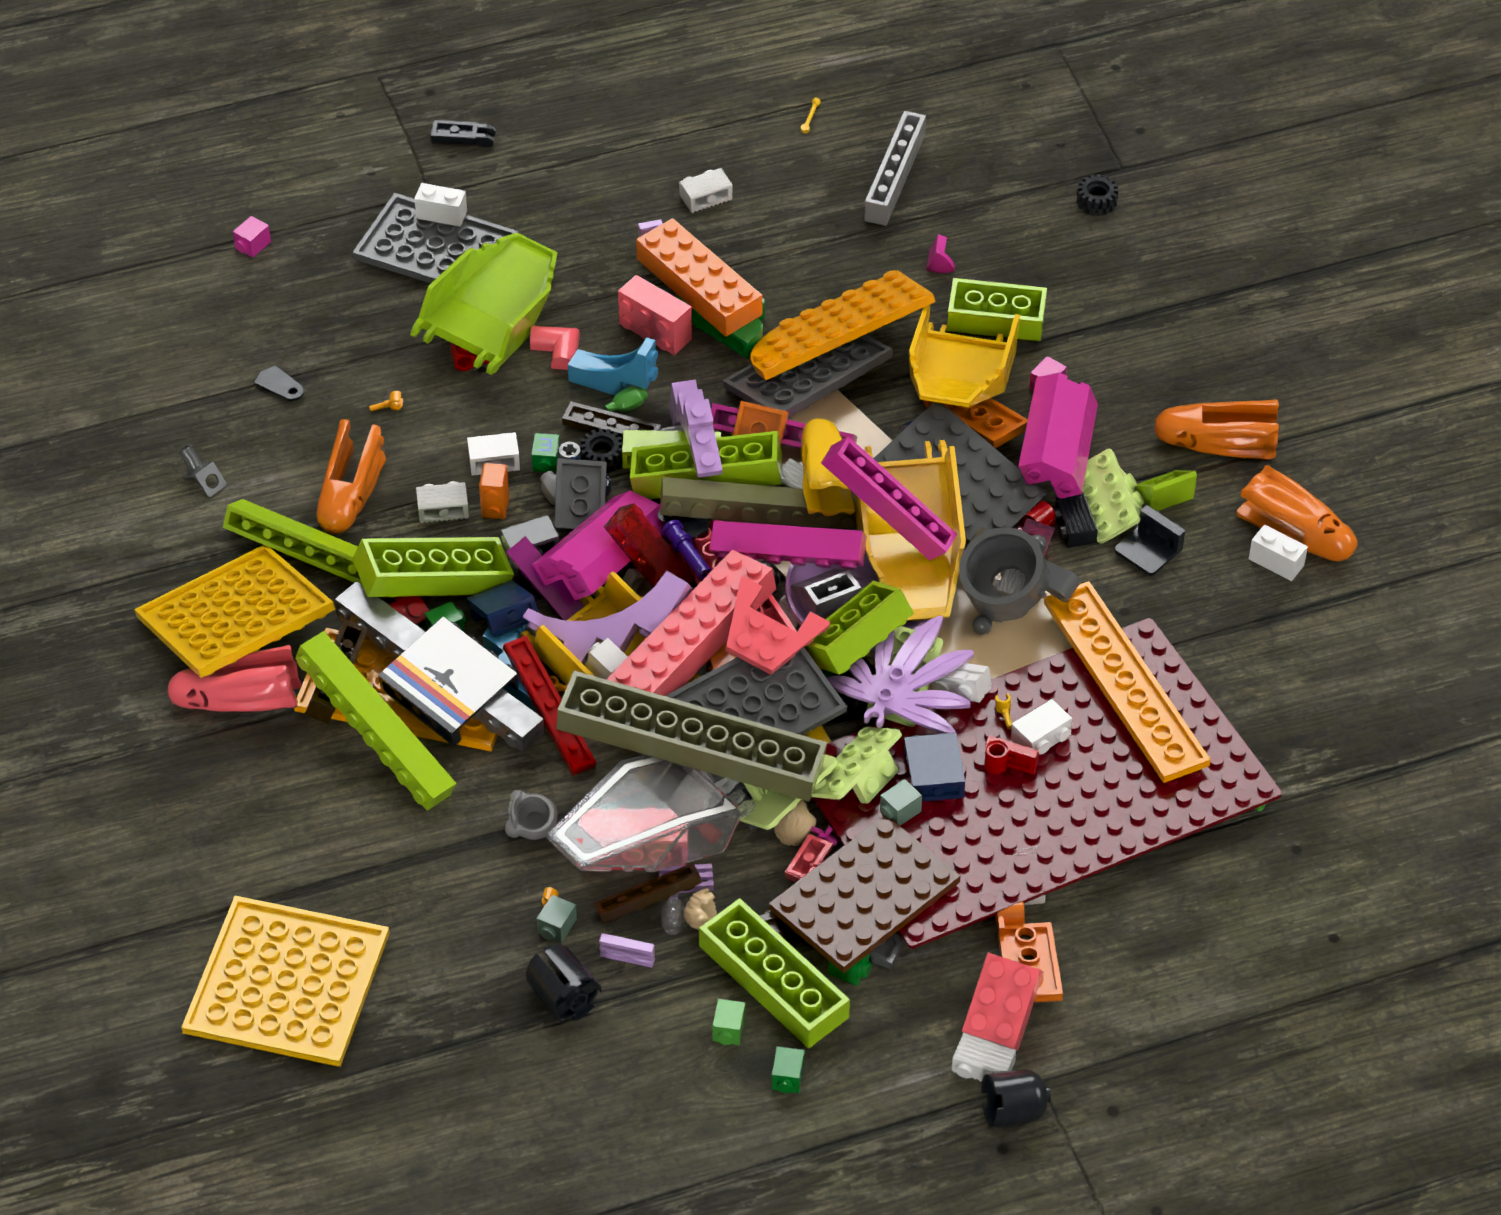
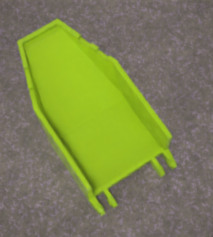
M517 232L497 239L494 244L484 243L480 249H467L429 285L419 317L414 323L410 335L413 337L418 336L423 328L427 330L424 334L423 342L428 344L434 335H437L477 355L474 362V367L476 368L481 367L485 359L490 361L486 373L493 375L529 338L531 327L535 325L550 293L558 252Z

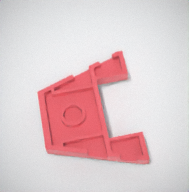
M742 576L740 578L726 651L772 675L792 659L799 650L812 643L819 634L827 631L830 622L809 612L798 632L751 608L761 593L763 586Z

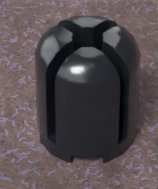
M561 944L549 945L542 949V951L549 959L548 962L565 985L562 984L537 953L530 960L526 968L527 982L560 1022H562L561 1019L571 1017L576 1021L595 1007L592 1002L597 996L598 990L602 993L601 985L567 946Z

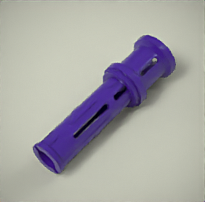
M671 520L666 523L662 528L663 537L671 542L672 549L683 556L698 579L702 581L707 576L706 571L709 574L712 569L693 546L691 535L685 533L683 525L679 520Z

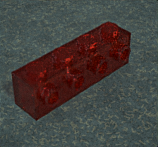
M635 503L619 507L604 525L605 530L653 588L666 571L688 584L695 578L689 571L688 566L680 560L672 547L659 534L658 529L650 523L643 511Z

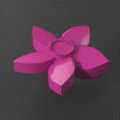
M812 826L810 829L811 832L821 839L833 843V846L839 842L830 834L833 830L830 826H828L825 833L817 827Z

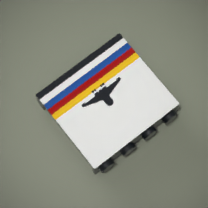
M444 617L378 675L380 688L383 692L453 747L461 741L460 728L507 685H511L516 690L519 688L518 674L511 665L504 664L493 651H487L475 637H469L455 622L451 623Z

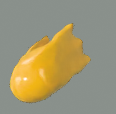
M820 418L807 422L801 437L802 485L809 515L816 512L822 513L824 516H834L840 512L851 515L855 511L851 490L821 464L831 445L842 440L834 423Z

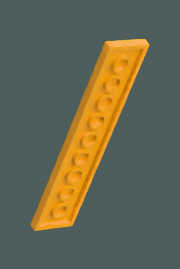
M1088 581L1080 584L1067 603L1058 600L1053 595L1046 596L1044 598V605L1162 782L1165 783L1209 767L1211 759L1091 583Z

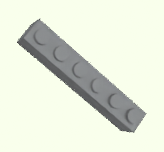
M904 111L865 200L864 221L887 226L925 137L926 115Z

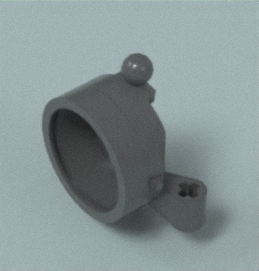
M979 527L966 546L960 560L959 574L971 603L977 612L981 614L972 623V628L977 634L984 635L989 633L992 628V621L1002 623L1003 621L1022 618L1040 599L1046 597L1045 591L1058 600L1067 603L1080 585L1081 579L1075 573L1063 569L1044 558L1043 552L1047 547V541L1042 535L1030 536L1022 530L1009 527L991 530ZM1006 569H1016L1025 575L1023 588L1011 596L998 595L993 591L995 577Z

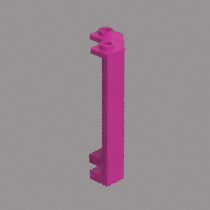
M1060 372L1036 377L1018 467L1026 484L1031 485L1050 480L1058 498H1066L1082 494L1098 403L1089 385L1083 382L1078 384L1068 380V376Z
M631 490L617 495L532 565L545 586L562 579L574 600L591 595L606 583L609 573L620 571L662 535V528L665 524L658 518L660 504Z

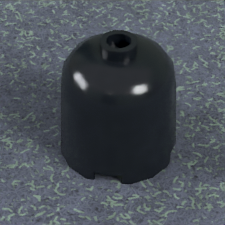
M1032 1070L996 1071L983 1075L981 1093H987L988 1104L983 1106V1112L990 1127L1001 1128L1027 1124L1043 1117L1047 1103L1051 1101V1092L1049 1086H1045L1039 1074Z

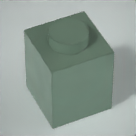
M905 779L880 795L881 815H885L889 820L892 819L899 826L921 812L922 795Z
M552 895L537 917L538 934L547 940H554L562 944L577 920L576 904Z

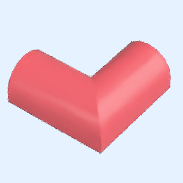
M532 326L530 350L553 351L551 369L568 370V363L579 346L580 331L577 328Z
M808 834L785 871L786 879L797 882L820 865L830 854L833 843Z

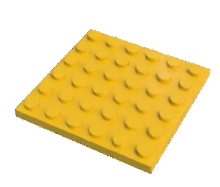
M262 545L134 610L137 618L202 678L213 674L216 670L228 664L235 663L238 659L258 651L261 647L271 642L280 640L283 636L295 630L302 629L305 625L316 619L324 618L328 613L334 611L335 607L331 599L268 546Z
M234 896L181 1027L182 1033L340 1067L390 934L389 927Z

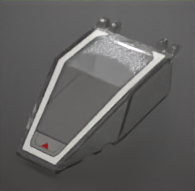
M642 755L621 760L547 834L546 838L580 871H611L612 867H622L624 872H632L634 868H644L646 872H656L724 852L740 819L748 816L754 810L756 803L752 800H746L741 803L745 797V793L741 790L733 791L727 796L700 770L652 756Z

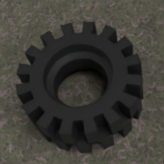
M1092 174L1089 175V179L1084 177L1083 181L1080 180L1076 198L1079 209L1083 208L1084 213L1090 211L1092 216H1094V213L1102 216V212L1107 215L1109 210L1113 212L1117 206L1119 192L1117 183L1114 184L1115 180H1108L1109 177L1106 175L1104 178H1101V174H1097V177H1094ZM1091 194H1101L1103 196H1093Z
M603 428L599 429L598 433L595 430L591 431V435L586 433L584 438L581 439L580 444L581 460L606 462V474L610 473V469L613 471L617 470V466L620 467L623 461L622 437H618L617 432L611 434L610 429L603 432ZM597 449L610 450V452L604 454L595 453L594 451Z

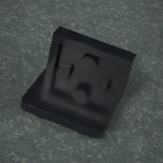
M1146 505L1140 510L1138 527L1116 545L1115 553L1145 574L1153 576L1183 550L1185 530L1177 523L1164 517L1159 511Z

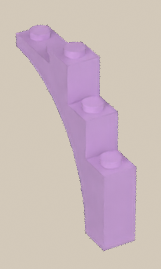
M696 379L672 383L669 402L672 425L681 424L685 431L697 477L722 474L723 469L714 433L709 399H704L702 389L698 390Z
M666 571L656 586L641 600L625 610L605 618L588 621H564L544 616L529 608L523 617L529 622L527 626L537 632L539 626L544 625L585 666L589 656L588 651L597 642L601 644L609 638L625 653L637 632L647 638L690 594L693 588L687 582Z

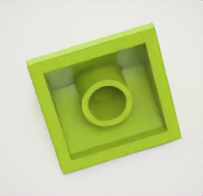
M1175 470L1138 483L1134 488L1140 493L1145 506L1148 505L1152 509L1160 511L1193 499L1197 474L1196 471Z

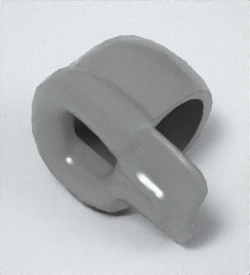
M514 790L511 793L508 810L509 819L505 825L506 834L512 838L521 836L531 840L542 839L551 834L558 820V812L554 803L547 797L537 793H525L521 790Z

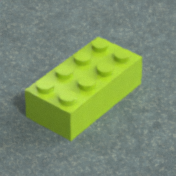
M953 278L947 331L996 337L1000 333L1003 334V337L1008 338L1014 316L1018 314L1020 315L1018 339L1041 341L1047 288Z
M872 581L825 619L830 622L828 630L819 634L812 643L804 646V648L819 668L840 675L848 671L851 665L859 658L866 656L877 643L886 640L888 634L904 625L914 612L900 588Z

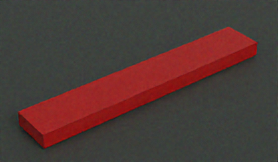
M527 635L505 643L503 645L504 652L516 670L538 714L544 719V725L572 776L595 767L597 762L582 736L556 729L557 711L562 699Z

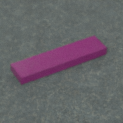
M526 536L505 552L561 620H568L584 608L579 599L574 600L562 579L546 586L544 585L532 565L542 555Z

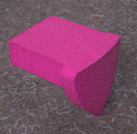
M938 234L930 247L927 271L937 273L954 272L955 264L945 254L947 237Z

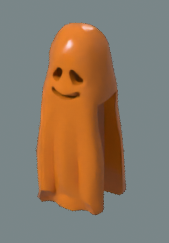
M1275 399L1197 403L1171 407L1162 411L1155 420V433L1160 440L1167 444L1201 453L1237 458L1274 459L1278 445L1279 424L1277 423L1279 402Z
M342 419L339 422L316 512L319 526L331 535L341 534L353 525L357 515L361 512L375 488L381 469L386 461V456L381 450L384 445V438L381 436V429L377 425L373 424L354 482L349 483L344 482L343 478L354 452L353 441L348 435L351 427L349 420Z
M1265 465L1264 469L1256 474L1248 485L1241 490L1240 496L1248 501L1237 509V517L1260 529L1265 524L1308 546L1307 552L1330 561L1346 560L1355 552L1358 542L1352 529L1344 524L1329 507L1304 487L1269 465Z

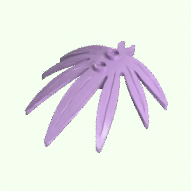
M937 616L924 623L910 635L898 651L891 666L889 664L894 646V630L888 634L886 640L877 643L875 648L876 675H872L865 661L859 658L849 669L858 681L846 676L828 677L827 680L835 691L874 704L872 708L865 712L864 720L868 724L872 717H877L876 724L879 729L884 725V715L895 713L908 721L938 733H956L955 729L945 719L925 708H970V701L967 698L942 690L913 691L959 668L974 657V652L972 650H958L941 655L925 664L912 675L927 655L941 629L943 616Z

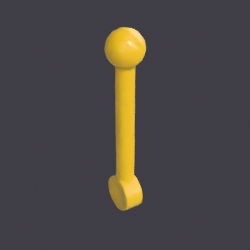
M819 98L812 100L813 105L805 124L801 125L802 133L810 131L809 124L816 107L821 103Z

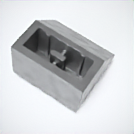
M835 568L791 585V590L807 614L812 612L827 619L859 593L861 586L850 570Z

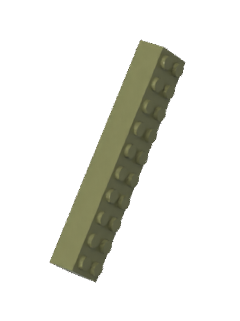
M575 670L557 711L556 729L809 802L824 762L827 742Z

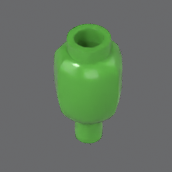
M633 385L618 392L614 396L613 402L604 405L606 411L614 412L617 410L621 413H626L640 407L644 400L648 398V394L644 388Z

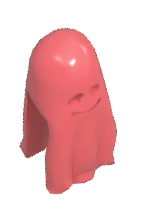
M287 645L249 653L238 659L235 663L228 664L216 670L213 674L202 678L191 668L182 670L169 681L168 696L173 704L187 709H202L215 712H262L283 708H296L298 702L293 689H300L302 682L298 678L297 663L293 659L291 646Z

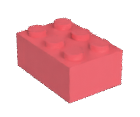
M637 275L618 290L619 324L625 329L633 331L643 339H646V337L654 339L655 345L672 355H675L692 340V309L690 305Z
M987 953L962 1032L1018 1051L1044 972L1040 969Z

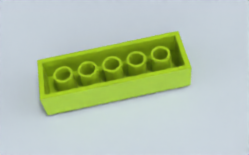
M778 431L716 438L723 469L722 474L701 478L697 477L688 441L633 447L630 470L633 492L649 500L660 498L663 477L762 486L779 485L782 483V450Z
M499 537L361 539L353 557V562L367 597L475 595L510 581L514 576Z
M740 898L699 928V946L808 1049L849 1018L850 999Z

